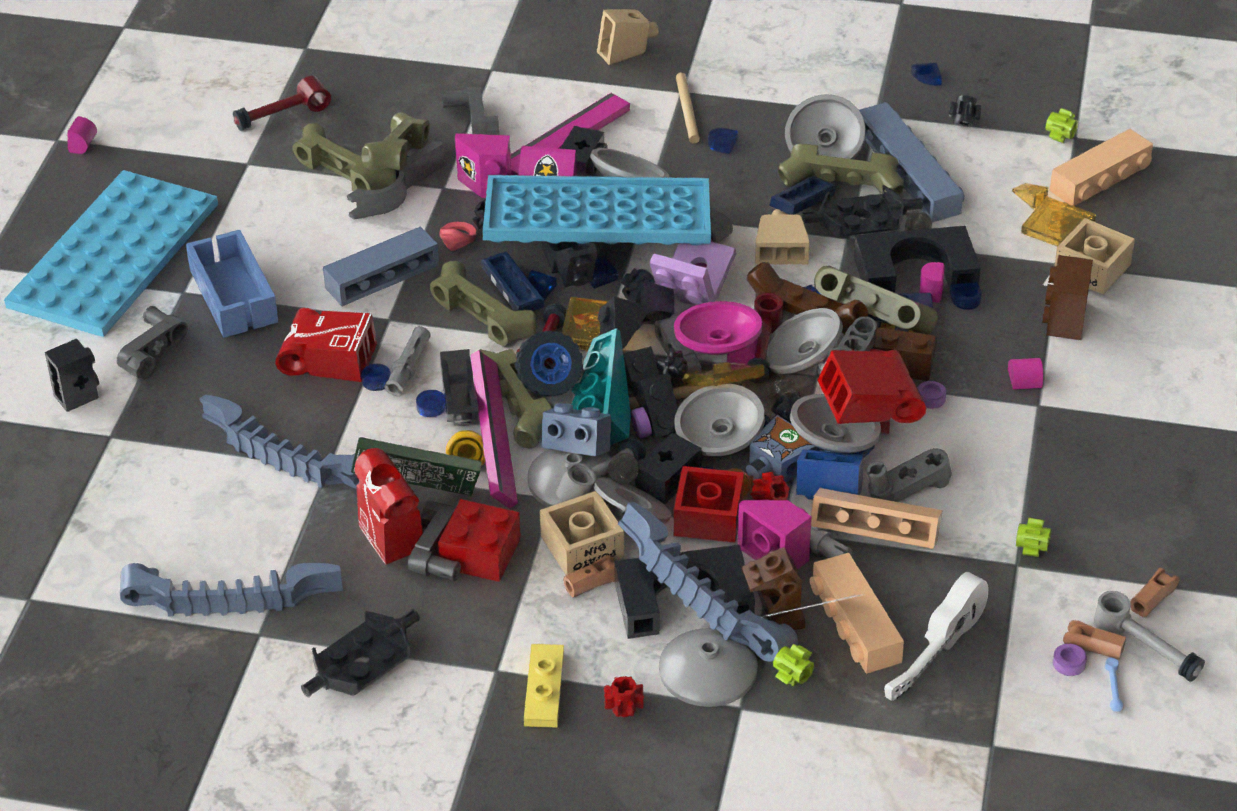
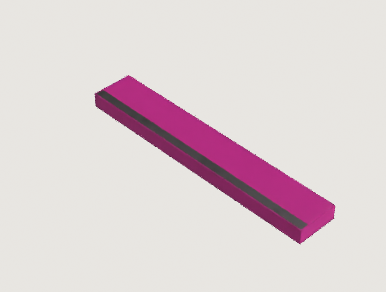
M609 93L525 146L560 149L574 126L598 131L630 111V103L613 93ZM521 148L511 154L512 175H519Z
M478 350L471 354V364L490 496L506 507L511 508L517 505L518 501L498 367L496 362Z

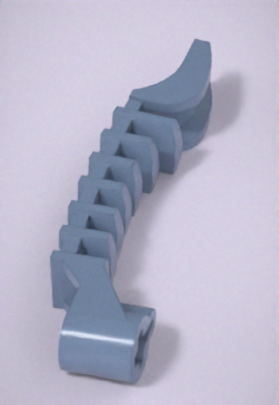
M206 394L200 398L204 410L202 417L221 427L227 434V444L233 445L237 452L243 451L248 454L249 458L253 459L255 457L260 459L262 464L275 466V469L278 471L281 469L287 471L292 477L296 475L302 477L307 483L313 481L320 488H323L325 485L344 483L357 489L360 481L355 473H351L355 453L353 455H334L329 453L322 460L319 451L315 449L308 454L306 448L301 444L293 449L291 442L287 439L280 443L277 435L274 433L268 435L266 428L259 425L258 420L254 416H251L245 422H241L242 409L238 404L224 398Z
M635 502L627 504V510L622 520H619L618 525L636 542L640 552L639 559L647 565L646 569L649 572L653 571L659 577L658 581L661 584L665 583L671 589L670 592L673 595L677 594L684 601L683 604L686 607L690 606L697 612L696 616L700 619L704 618L709 622L711 629H717L722 633L723 639L747 645L761 659L768 662L773 661L776 654L784 646L791 648L792 644L798 645L796 632L789 625H778L776 622L762 618L750 610L738 614V602L736 600L725 603L723 601L725 592L722 589L712 592L710 590L711 580L709 578L697 579L699 569L696 566L686 569L688 556L686 554L679 556L681 545L678 542L663 546L660 544L668 536V530L657 517Z
M131 563L124 566L121 570L120 599L129 606L156 605L166 611L168 617L174 614L191 616L192 613H202L203 616H209V613L227 615L228 612H239L240 614H245L246 611L255 610L258 613H263L266 609L282 611V607H296L303 599L313 594L343 591L340 565L329 563H301L294 565L286 573L287 584H280L277 571L270 570V586H263L260 576H254L253 587L245 588L243 581L237 579L235 581V589H228L224 580L218 581L217 590H210L206 581H200L199 590H192L188 580L182 582V590H175L171 579L159 577V570L157 568H148L143 564Z

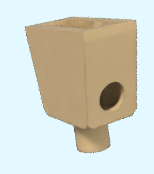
M605 9L602 15L597 53L609 65L642 55L646 51L647 39L658 36V26L655 22H649L638 10Z
M778 209L774 210L772 215L761 216L756 237L755 265L762 262H769L770 265L808 264L809 238L802 217L800 215H788Z

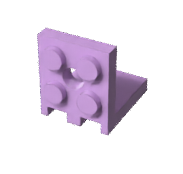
M715 242L702 245L679 243L673 258L653 254L650 260V267L656 284L674 289V296L680 298L681 302L690 305L692 303L703 304L717 301L737 253L735 248ZM697 263H705V264L707 265V267L704 268V267H701V266H697V265H695V264H697Z

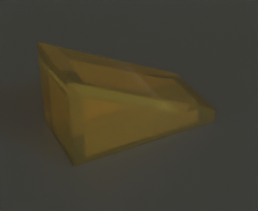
M1024 183L1012 188V192L1032 209H1035L1047 203L1049 187Z

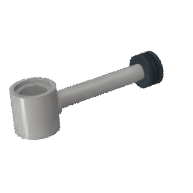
M636 438L629 439L620 445L619 453L592 469L581 463L570 464L556 490L558 498L565 502L588 494L597 478L603 477L624 463L635 465L640 459L645 458L646 450L643 443Z
M1106 591L1099 596L1094 617L1095 628L1118 635L1127 631L1179 666L1178 674L1189 682H1192L1201 673L1205 664L1204 659L1193 652L1186 656L1131 619V614H1129L1131 603L1125 594L1118 591Z

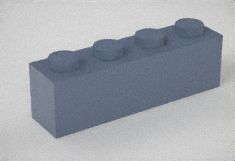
M421 226L323 266L325 289L341 306L347 305L439 266L438 244Z

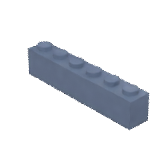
M887 102L860 109L859 111L865 123V141L875 153L891 155L899 161L897 173L904 180V189L912 199L921 197L923 202V209L921 210L929 220L936 222L960 215L962 202H964L962 188L956 185L949 173L937 162L935 156H932L925 148L923 142L918 140L911 128L902 121L898 112L894 111Z

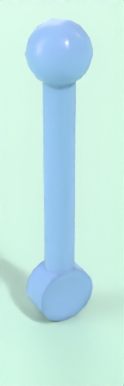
M1108 658L1105 668L1110 672L1113 698L1110 707L1113 711L1118 712L1123 709V702L1119 699L1116 676L1119 662L1115 658Z

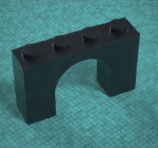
M966 226L855 235L854 259L860 279L895 293L897 276L894 265L907 259H922L930 262L944 263V275L950 292L978 290L981 268Z
M740 544L680 552L679 556L683 554L688 556L686 569L695 566L699 569L698 580L709 578L711 580L710 590L712 592L722 589L725 592L723 600L725 603L732 600L738 602V614L749 610L755 614V596L753 592H750L742 572V566L745 565ZM639 558L614 561V583L628 639L660 634V612L656 596L668 587L665 583L661 584L658 581L659 577L653 571L649 572L646 569L647 565Z

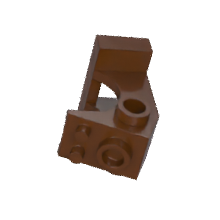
M785 547L774 550L768 555L742 566V572L748 583L750 592H758L765 613L769 615L767 616L769 621H774L778 625H789L794 630L805 628L803 612L801 609H797L801 608L802 580L793 558ZM780 597L778 602L773 605L770 598ZM797 609V610H793V611H788V612H783V613H779V614H774V613H778V612H782V611Z

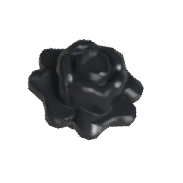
M672 350L666 359L659 358L657 368L662 370L663 374L669 373L671 383L677 384L678 380L683 379L687 373L688 362L683 357L682 351L678 350L676 352Z

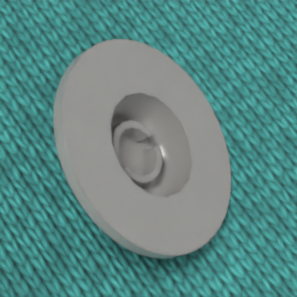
M597 478L593 485L596 492L608 501L607 506L617 521L622 520L627 510L626 506L630 502H635L642 506L662 523H667L671 518L670 510L662 502L630 484L611 478Z

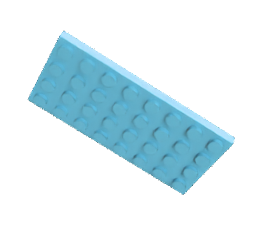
M123 170L4 299L6 308L104 337L218 206L217 196Z
M488 175L483 240L495 243L504 241H520L522 243L547 241L549 243L577 242L579 244L589 242H604L606 244L628 242L637 245L645 243H661L664 245H672L674 243H689L691 245L711 244L709 178Z

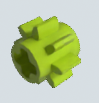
M1060 108L1059 113L1052 112L1047 119L1045 127L1046 131L1050 132L1049 137L1061 143H1064L1065 138L1072 139L1079 125V121L1074 119L1075 114L1063 108Z
M1028 518L1027 524L1019 523L1016 547H1022V554L1039 557L1040 551L1048 552L1051 528L1044 527V521L1041 519Z
M792 644L791 648L788 646L781 648L773 661V666L779 670L775 677L787 685L795 686L796 682L800 684L805 683L814 670V663L808 660L812 652L801 645L797 646L795 644Z

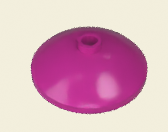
M728 301L707 302L693 306L682 312L674 323V333L681 344L695 352L709 355H724L740 351L751 345L762 332V319L754 309L740 303Z

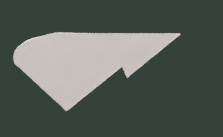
M861 595L849 596V597H845V598H841V599H836V600H832V601H827V602H823V603H819V604H814V605H810V606H805V607H801V608H797V609H802V608H807V607H811V606L821 605V604H825V603L835 602V601L844 600V599H848V598H853V597H857V596H861ZM797 609L782 611V612H778V613H774V614H779V613H783V612L793 611V610H797Z

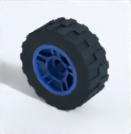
M543 331L530 336L521 344L520 350L516 354L517 362L515 363V369L518 372V379L522 381V385L526 389L528 388L535 395L553 397L567 393L580 380V373L583 370V356L578 349L579 346L572 341L570 336H565L559 331ZM547 358H551L553 364H555V367L550 370L544 366V361Z

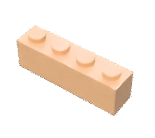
M1128 129L1052 169L1050 191L1072 207L1086 201L1097 193L1147 168L1152 160L1153 143L1132 129Z
M819 488L813 498L811 526L934 549L938 541L943 510Z
M850 553L814 562L810 585L813 593L819 595L823 602L861 595L823 604L826 615L834 619L840 638L842 640L846 639L849 644L853 660L861 664L866 674L902 663L904 640Z

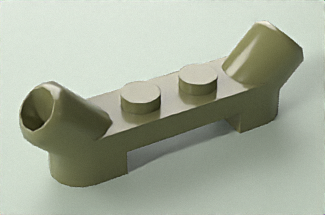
M405 112L395 114L391 119V133L383 141L366 143L363 147L362 163L364 167L369 171L385 168L403 170L407 166V152L411 148L421 149L426 146L430 132L429 120L415 119Z
M312 123L304 126L302 138L293 144V152L299 162L311 169L322 165L351 181L352 191L356 189L379 190L390 186L396 181V169L385 168L369 171L364 167L361 156L326 139L324 127L320 124Z
M797 144L793 146L791 157L779 164L778 169L780 179L789 187L813 176L828 182L840 181L848 182L851 185L875 186L881 194L883 185L899 195L903 192L905 185L904 180L897 173L899 161L891 155L872 152L871 161L823 156L818 153V145Z
M449 261L445 263L441 269V277L430 283L431 293L440 305L449 311L459 306L488 326V338L501 346H506L515 339H527L536 334V314L532 310H511L498 299H494L480 287L466 280V268L461 262Z
M829 265L823 266L815 275L814 287L823 296L844 304L853 300H860L865 304L870 315L885 320L890 324L927 335L934 330L937 324L938 314L936 309Z
M480 349L482 353L497 363L502 398L505 397L508 401L511 414L513 416L517 415L519 418L513 431L514 440L521 447L535 448L542 437L543 412L552 409L545 397L533 400L524 385H522L521 380L517 377L518 372L515 369V363L517 362L516 354L512 349L499 353Z

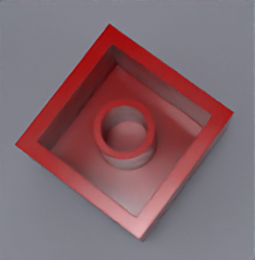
M682 466L674 505L673 536L736 543L739 503L743 501L744 472Z
M460 499L438 541L439 557L460 562V573L500 582L521 539L520 512Z

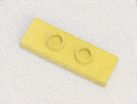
M531 644L524 727H558L564 645Z

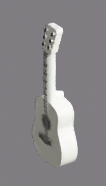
M965 572L958 578L944 601L930 617L928 631L925 634L930 644L906 673L886 684V698L894 701L901 694L903 695L905 691L909 690L943 648L946 650L952 648L959 637L978 621L988 599V583L970 572Z

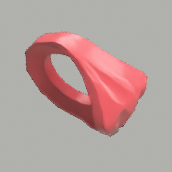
M451 222L440 228V237L449 250L455 251L475 240L476 228L466 222ZM459 230H464V231L468 232L469 234L463 233V232H461V231H459Z

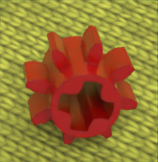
M773 472L762 473L761 479L753 480L754 485L750 494L754 500H787L790 487L784 481L783 475L774 476Z
M615 677L611 686H604L605 709H612L616 717H632L637 708H644L643 684L636 685L632 677Z

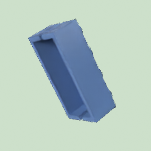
M240 229L216 236L219 255L218 262H215L211 238L186 244L190 271L223 338L246 332L250 326L253 329L278 323L275 295Z

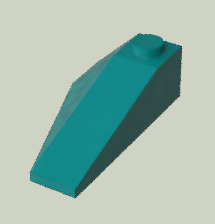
M616 328L593 338L583 362L584 374L580 383L575 384L571 391L575 395L571 403L573 409L582 410V408L592 407L600 409V413L611 415L610 445L629 438L631 421L621 333Z

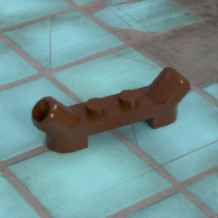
M769 262L758 264L747 274L746 280L756 292L755 298L763 293L776 294L783 300V310L795 315L818 308L833 310L842 321L843 335H845L850 325L856 319L868 317L869 315L868 309L862 301L853 300L842 304L784 280L778 276Z

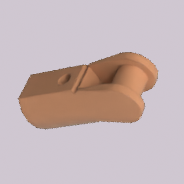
M611 555L603 556L593 564L564 576L563 581L566 591L574 598L598 586L614 582V558Z
M1159 568L1148 583L1131 599V610L1143 618L1148 616L1164 598L1176 589L1179 577L1176 575L1171 577L1165 573V569Z
M1073 620L1069 623V632L1065 633L1063 637L1064 644H1075L1083 650L1120 660L1126 642L1125 636L1094 628L1078 620Z

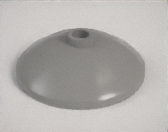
M823 94L804 100L791 112L785 126V140L790 153L792 147L797 144L818 145L819 155L854 159L865 141L866 130L862 114L849 100L836 95ZM825 137L831 138L827 143L822 141Z
M596 148L592 150L590 156L593 164L604 177L669 178V174L663 168L626 152Z
M826 308L812 309L802 312L780 325L771 334L766 361L770 364V371L778 374H795L810 369L822 362L828 356L829 351L836 347L842 334L843 325L837 313Z
M715 384L701 388L689 395L679 406L675 415L674 425L678 436L702 448V455L724 456L738 452L750 445L751 441L763 429L765 413L761 400L751 390L735 384Z
M812 394L798 399L793 404L790 413L791 423L798 434L810 444L829 452L856 453L866 450L876 444L881 432L880 422L838 424L824 394Z
M548 449L541 453L529 468V490L534 498L546 507L562 503L557 496L556 490L570 464L581 463L592 469L611 457L607 453L590 456ZM618 468L601 478L619 480ZM594 486L592 487L590 493L596 491L594 489Z
M696 629L675 637L666 645L659 660V674L666 689L681 701L696 706L715 707L732 703L743 697L752 688L757 677L758 666L754 651L747 645L732 640L726 641L723 639V634L717 629Z

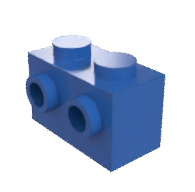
M803 449L797 460L796 495H804L807 499L813 500L819 488L860 495L862 491L864 455Z

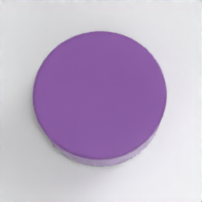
M926 381L917 387L926 408H939L945 403L947 391L941 383Z
M640 407L632 410L631 420L637 436L641 439L651 436L652 429L645 409Z
M1063 644L1055 649L1053 666L1059 673L1075 676L1084 671L1087 655L1081 647L1075 644Z

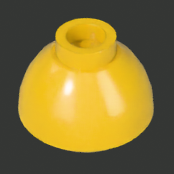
M471 430L459 431L449 439L446 446V454L479 460L482 462V466L485 463L482 436Z

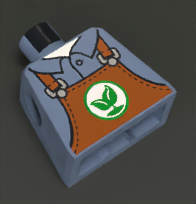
M777 415L751 441L750 464L747 465L746 472L752 480L761 479L762 473L773 472L774 476L783 475L784 481L788 482L797 477V460L802 450L820 451V448L803 439L791 423Z

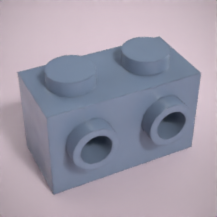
M566 403L555 404L554 408L543 412L542 448L590 456H598L610 451L611 415L600 413V409L592 407L582 408V410L573 409V405Z

